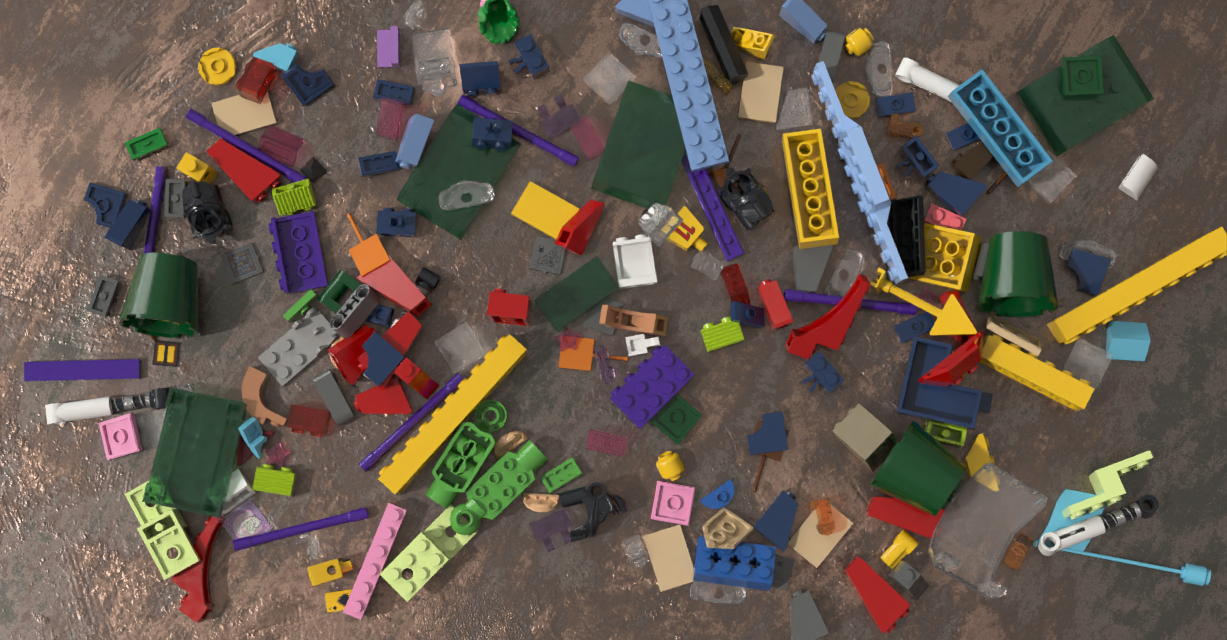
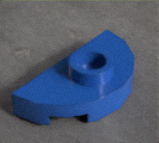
M730 479L702 498L700 502L711 509H720L727 506L734 495L732 480Z

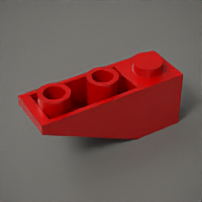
M590 199L562 226L554 244L570 253L582 256L605 204Z

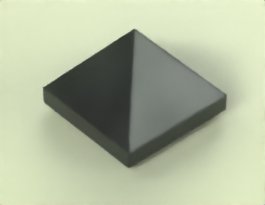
M312 157L300 171L314 183L326 169Z

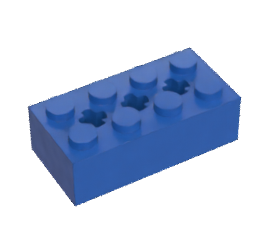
M698 537L693 581L770 591L773 583L776 547L741 542L734 549L707 548L705 537Z

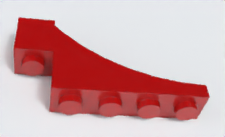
M859 274L847 294L830 311L801 328H792L785 343L787 351L809 360L811 354H814L817 349V343L838 350L840 345H843L845 342L848 328H851L853 325V317L856 311L858 312L862 306L864 294L866 295L869 292L870 282L865 275Z
M221 515L210 516L204 524L206 527L203 532H200L194 539L195 544L193 547L201 561L177 573L171 579L172 582L189 593L181 600L180 603L182 605L179 610L196 623L203 622L214 606L211 603L209 594L208 569L213 544L225 521V518Z

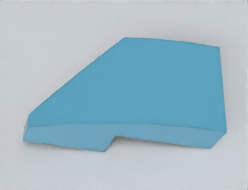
M250 417L238 429L250 450L260 459L263 455L261 453L262 445L267 441V437L263 436V431L257 418Z

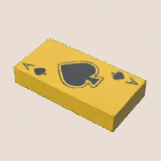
M352 589L325 593L327 613L344 610Z

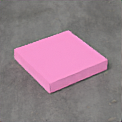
M134 413L99 423L107 460L143 451Z
M657 481L651 519L689 526L695 487Z

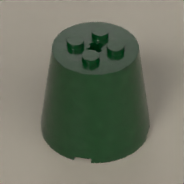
M1028 231L1004 232L990 237L980 291L979 309L988 314L994 311L997 312V316L1035 317L1043 315V311L1048 310L1051 313L1056 311L1058 299L1048 238L1042 234Z
M161 252L141 254L122 308L119 325L125 329H129L130 326L135 328L134 332L156 337L180 338L181 335H186V337L191 338L198 334V264L181 255Z
M912 421L904 432L903 439L900 443L897 442L870 486L936 517L941 508L944 510L947 508L954 494L961 487L965 480L962 476L968 468L917 422Z

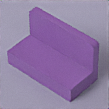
M390 26V30L377 31V66L379 68L400 67V29L398 26Z

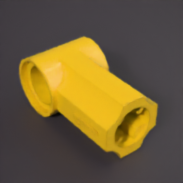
M904 529L896 536L893 544L882 554L880 559L893 569L905 555L910 554L916 548L919 542Z

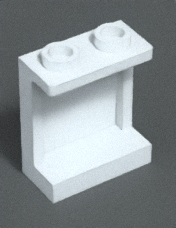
M646 234L637 235L635 239L628 240L627 237L617 238L616 242H613L619 290L657 284L651 237H646Z

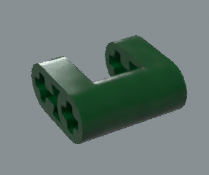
M340 270L317 300L336 314L342 307L337 301L349 287L355 292L361 284Z

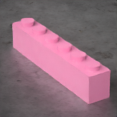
M388 503L343 613L360 620L363 619L407 510Z

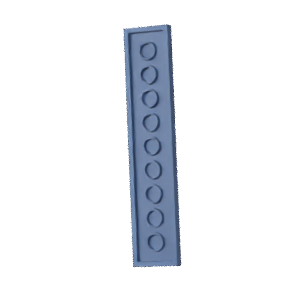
M648 0L691 172L729 163L688 1Z

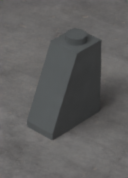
M832 245L799 249V246L793 247L795 290L815 293L817 291L833 248Z
M900 561L887 574L890 579L916 600L929 587V584L922 575L904 561Z
M801 588L793 592V597H790V640H816L829 634L809 590L804 591Z

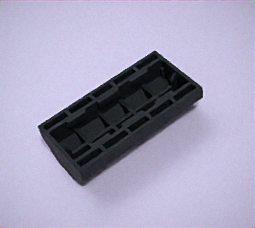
M711 5L702 8L699 19L729 86H732L748 76L747 69L719 6Z
M917 195L892 200L888 215V227L908 277L924 275L926 265L923 196Z

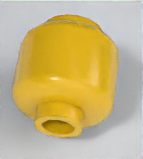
M857 28L845 37V48L849 54L852 55L854 53L857 56H861L872 48L874 38L866 28Z
M667 451L658 456L656 466L661 477L671 481L679 479L684 471V465L679 454Z

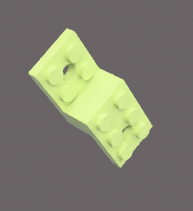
M1146 451L1094 471L1089 476V479L1097 496L1068 506L1062 511L1064 518L1070 517L1073 520L1081 517L1087 510L1089 513H1092L1104 507L1103 504L1105 503L1107 506H1111L1122 500L1121 496L1126 494V491L1119 477L1126 475L1132 468L1134 471H1137L1148 465V461L1153 458L1151 451Z
M160 475L125 493L141 524L137 529L164 580L201 561L184 530L187 524ZM150 496L156 499L154 507L147 505V499ZM172 547L178 550V556L175 559L170 558L168 554Z
M452 504L380 573L407 602L478 532L477 530L471 535H460L456 532L454 537L446 535L447 527L451 526L449 518L454 509ZM461 515L460 522L463 525L469 524V521ZM406 568L413 571V577L409 580L404 579L402 575L403 570Z

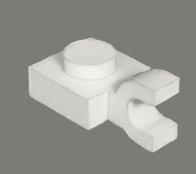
M645 334L625 337L629 357L648 353L647 347L660 346L659 337L645 339Z

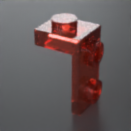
M735 263L720 268L730 303L736 301L751 305L749 292L739 265Z

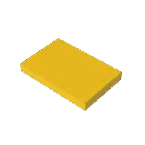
M530 181L511 215L556 240L562 226L580 209Z

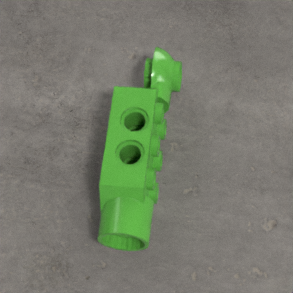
M495 400L482 402L476 409L475 422H462L432 470L435 480L426 492L430 499L445 508H449L458 492H466L497 443L493 432L499 430L506 422L507 412L500 402ZM489 410H493L496 413L494 421H489L486 417Z
M530 440L516 453L508 451L466 491L468 502L454 507L449 518L452 529L460 535H471L478 530L483 517L491 520L497 518L536 480L534 472L548 458ZM463 514L470 516V522L467 525H463L460 522V517Z

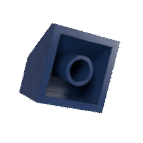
M498 61L459 64L464 95L476 97L479 96V93L496 95L498 92H502Z

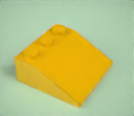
M924 223L926 272L924 275L908 278L968 293L982 237L975 233Z

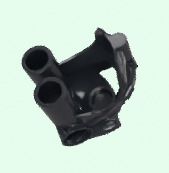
M734 168L726 170L727 178L724 185L718 190L720 198L725 206L735 213L748 231L759 223L758 220L761 218L764 220L775 210L765 187L755 179L750 168H747L745 171H735ZM737 183V186H738L739 190L741 191L740 193H739V191L737 190V188L734 186V184Z
M191 182L190 185L183 189V212L190 223L193 233L191 234L192 239L200 237L206 239L210 244H215L217 241L216 236L224 229L232 227L230 215L224 208L219 186H210L207 182Z
M592 483L589 487H580L559 493L563 508L584 503L587 510V522L570 532L572 542L586 539L588 536L596 537L599 525L605 521L609 513L618 515L620 511L623 513L628 512L624 499L620 496L609 494L607 487L602 483ZM596 486H600L602 489V494L599 497H596L593 493Z

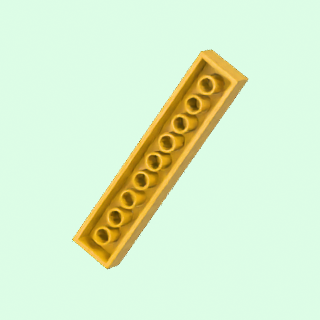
M1223 227L1209 232L1053 320L1047 326L1058 344L1064 342L1066 345L1079 339L1078 334L1084 335L1095 330L1096 324L1098 326L1105 324L1113 319L1112 315L1115 317L1130 310L1129 306L1134 307L1146 301V296L1150 298L1164 291L1162 287L1166 289L1180 282L1179 277L1180 279L1188 277L1197 272L1195 268L1199 270L1212 264L1213 260L1215 261L1226 256L1227 233Z
M510 334L507 337L503 335L497 342L498 347L494 351L491 349L484 356L485 361L481 366L477 364L472 369V376L468 380L464 378L457 386L459 390L455 394L451 393L445 399L446 404L443 408L438 407L431 415L433 419L429 423L424 422L418 429L420 433L416 437L412 436L405 443L407 447L404 451L399 450L392 458L394 462L390 466L386 465L379 472L381 476L378 480L395 495H400L457 432L462 422H466L477 407L489 397L527 355V349Z

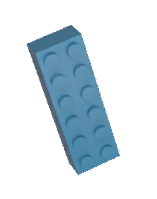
M983 69L948 95L949 99L1017 187L1053 161Z

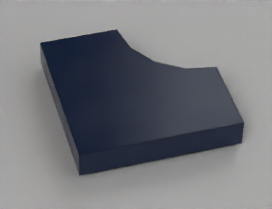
M296 64L281 74L303 106L335 85L323 68L317 71H306Z
M89 182L84 201L90 203L95 209L97 215L96 224L110 228L123 209L127 193Z
M1073 247L1067 266L1078 274V289L1098 296L1111 259Z
M376 332L362 345L369 359L364 375L379 387L405 357Z
M783 412L763 414V422L760 429L754 434L747 436L749 455L788 450Z

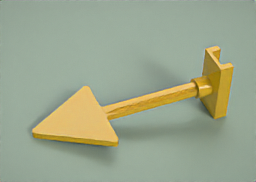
M878 268L879 279H876L875 283L870 282L871 292L879 295L882 290L886 293L890 292L936 316L937 320L930 331L931 336L977 334L976 329L953 294L950 295L944 308L940 310L893 285L887 279L886 271Z

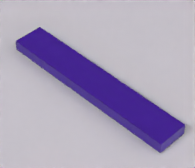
M688 156L681 157V162L727 262L743 255V249L707 170L702 169L691 172Z
M140 359L24 362V381L141 379Z

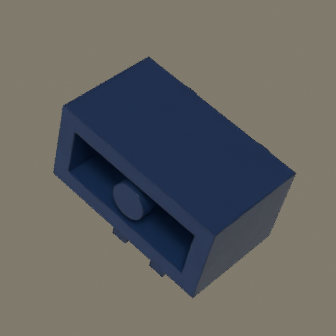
M531 34L514 42L520 57L513 58L508 62L510 66L514 63L519 64V67L513 70L515 75L526 67L532 79L535 80L550 71L548 63Z
M474 117L471 146H475L478 149L495 148L499 151L510 149L512 121Z
M917 135L898 150L906 161L900 162L895 167L899 169L901 166L909 164L907 171L902 174L904 178L913 170L918 178L923 180L939 167V164Z
M383 208V211L378 210L376 229L378 236L416 238L418 215L413 213L414 210L402 209V212L394 211V208Z
M820 351L803 364L812 376L805 378L801 383L804 385L807 381L816 380L808 390L809 393L814 391L819 383L824 391L829 394L845 381Z

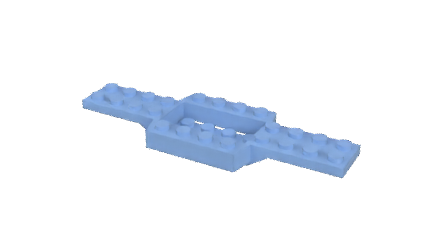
M824 61L819 62L815 65L811 77L814 85L819 87L820 92H818L821 103L826 105L827 110H825L827 119L833 123L832 132L834 137L838 138V156L840 160H844L846 165L844 166V171L853 183L850 186L853 194L858 196L859 202L857 204L861 213L864 212L870 228L873 227L875 231L873 235L877 246L880 245L882 249L880 253L884 264L887 263L889 267L887 272L891 282L894 281L895 285L902 283L908 276L887 225L891 206L890 198L862 127L844 115Z

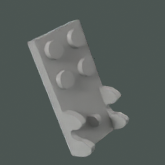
M314 307L306 313L303 319L297 320L287 333L257 358L281 386L284 387L332 346L333 342L340 335L330 327V322Z

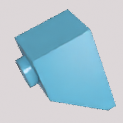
M278 43L254 52L253 57L261 63L281 72H286L296 64L299 53L296 51V47L286 43L283 45Z

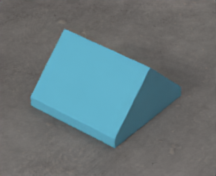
M1107 322L1106 359L1145 361L1151 341L1147 323Z

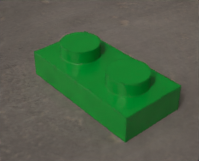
M160 127L125 142L133 161L169 146Z

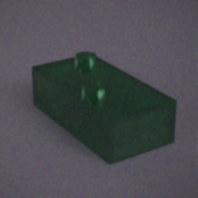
M596 256L534 301L553 329L558 333L618 291L619 286Z

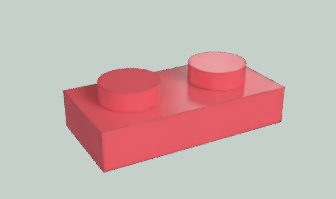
M931 204L924 222L962 231L967 219Z

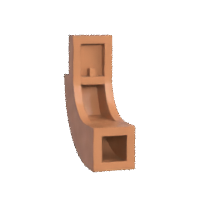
M602 305L599 324L624 331L665 336L668 317Z
M249 366L242 382V398L247 411L263 425H266L270 419V424L278 428L281 425L287 427L290 420L271 411L263 400V389L270 375Z

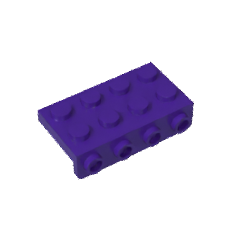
M315 212L271 218V223L268 225L270 234L274 235L275 242H272L274 253H277L278 260L275 263L277 271L281 273L282 279H279L281 291L284 290L288 295L327 287L328 280Z
M666 345L662 348L658 346L651 353L653 357L649 361L645 359L638 366L640 370L635 375L630 373L624 379L626 383L621 388L617 386L610 393L612 395L610 400L639 429L695 375Z

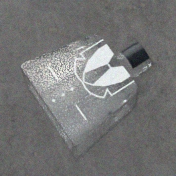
M654 203L650 209H645L642 212V218L638 221V224L645 234L660 247L683 219L671 207Z

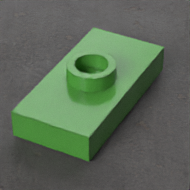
M309 290L283 317L291 323L298 315H304L310 309L309 305L319 296L313 290Z
M572 457L543 474L540 478L549 493L583 473Z

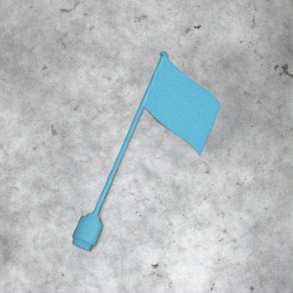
M1065 489L1055 504L1047 527L1039 540L1033 542V546H1038L1041 537L1045 533L1058 531L1097 515L1100 517L1107 504H1103L1104 507L1092 513H1089L1087 510L1079 518L1071 520L1068 517L1065 519L1062 511L1068 506L1097 496L1095 494ZM1091 539L1061 550L1179 573L1184 583L1199 586L1208 585L1211 579V570L1204 566L1186 563L1185 567L1182 566L1181 570L1084 551ZM1045 541L1047 547H1054L1051 541Z

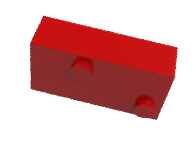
M495 289L494 292L490 291L487 316L491 322L530 326L532 301L529 296L509 294L504 289Z

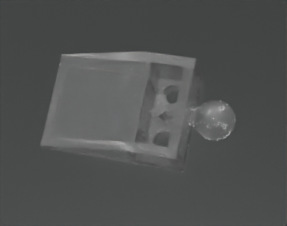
M449 28L411 34L416 77L420 92L431 90L434 96L440 97L445 93L446 87L458 86Z

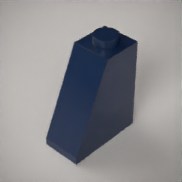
M940 171L937 175L933 173L926 181L928 185L925 189L953 213L962 217L987 186L983 183Z
M129 199L104 238L131 251L150 213V209L146 207L147 203L136 199L135 202Z
M788 490L786 493L781 491L753 525L758 532L782 551H785L787 548L798 502L795 501L797 497Z

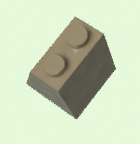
M860 404L852 407L843 421H839L833 430L836 438L872 472L889 456L897 444L892 431Z

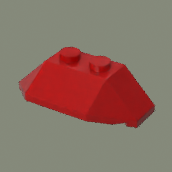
M982 330L918 381L922 384L948 387L952 383L954 386L964 379L962 375L966 372L971 374L978 368L977 363L982 360L984 337Z

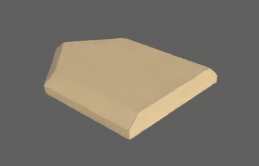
M725 507L702 526L707 548L734 549L755 529Z

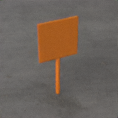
M348 213L347 216L361 242L349 249V252L363 277L389 262L390 259L378 235L375 234L364 241L351 214Z
M562 336L558 368L591 371L592 357L628 361L629 358L594 354V339Z

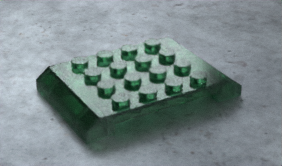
M1114 35L1076 56H1101L1104 94L1064 97L1062 65L1016 93L1055 157L1065 153L1154 99Z
M628 81L591 189L647 209L653 207L654 211L657 212L658 209L659 213L664 212L686 149L672 95Z
M457 104L400 190L396 200L454 237L462 240L471 226V222L522 144L511 137L510 149L499 151L495 148L478 149L475 146H471L474 117H479Z
M170 387L165 405L167 410L149 483L146 484L142 502L220 518L224 509L241 438L238 428L245 421L247 404Z

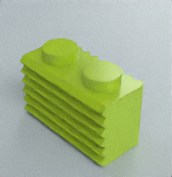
M310 179L272 189V196L279 215H291L297 210H309L316 205V196Z
M731 316L721 319L722 323L717 325L714 322L703 325L704 329L700 330L707 353L745 340L740 324L732 322Z
M930 419L926 420L924 430L939 443L957 446V448L964 446L967 428Z
M262 464V467L256 468L253 490L286 496L294 495L297 473H292L293 469L281 467V471L273 470L274 466Z

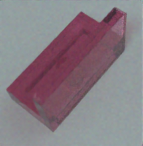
M385 97L381 99L376 130L377 135L386 136L389 140L394 141L399 138L405 101Z
M585 115L582 117L583 120L570 126V130L589 161L605 152V148Z
M269 126L260 137L258 149L272 158L293 166L298 149L302 146L304 139Z
M589 429L585 449L623 457L627 437Z

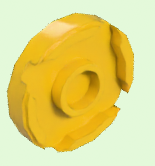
M218 47L204 52L199 61L198 68L200 75L206 82L211 85L220 86L227 84L234 78L237 64L230 52Z
M848 81L836 88L835 92L844 115L850 119H856L865 114L870 104V96L864 85L859 82Z

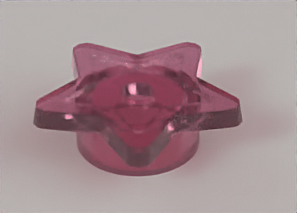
M924 286L922 292L914 296L935 306L934 301L938 293H932Z
M565 327L561 335L555 336V340L560 343V351H564L567 348L576 350L575 341L579 334L571 333Z
M280 442L274 448L265 449L269 456L267 465L276 463L281 467L284 466V459L290 452L283 450Z

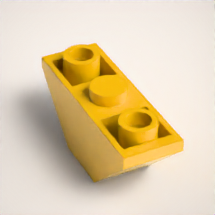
M733 27L730 32L739 51L765 59L775 37L773 34Z
M983 433L977 434L963 457L964 465L968 468L966 470L967 475L972 480L992 491L999 490L1000 479L998 474L994 473L993 466H995V462L987 449L990 447L987 436L984 437Z

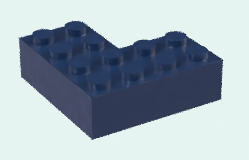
M914 336L897 413L924 420L930 419L974 431L983 391L958 385L954 386L953 384L944 387L920 383L918 380L952 353L953 345Z

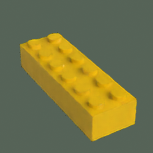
M821 129L785 133L782 137V145L799 249L838 244L839 233Z
M993 334L983 338L982 360L980 363L1074 411L1085 409L1095 389L1090 386V382L1081 378L1080 380L1073 378V374L1069 371L1062 370L1061 372L1055 368L1056 365L1048 361L1042 362L1038 360L1037 355L1031 352L1026 354L1020 351L1021 347L1013 343L1008 345L1002 342L1003 338Z

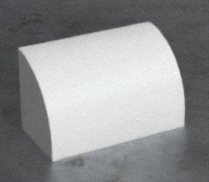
M1140 155L1118 189L1138 200L1158 170V166L1146 155Z
M239 469L206 491L215 508L223 515L256 493Z

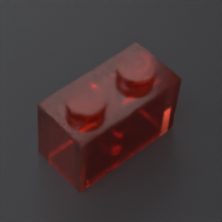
M252 57L251 61L246 64L242 77L236 83V90L240 97L261 104L277 74L274 65Z
M291 404L287 427L292 428L291 432L303 434L304 430L310 431L311 436L322 437V434L328 433L331 413L326 410Z

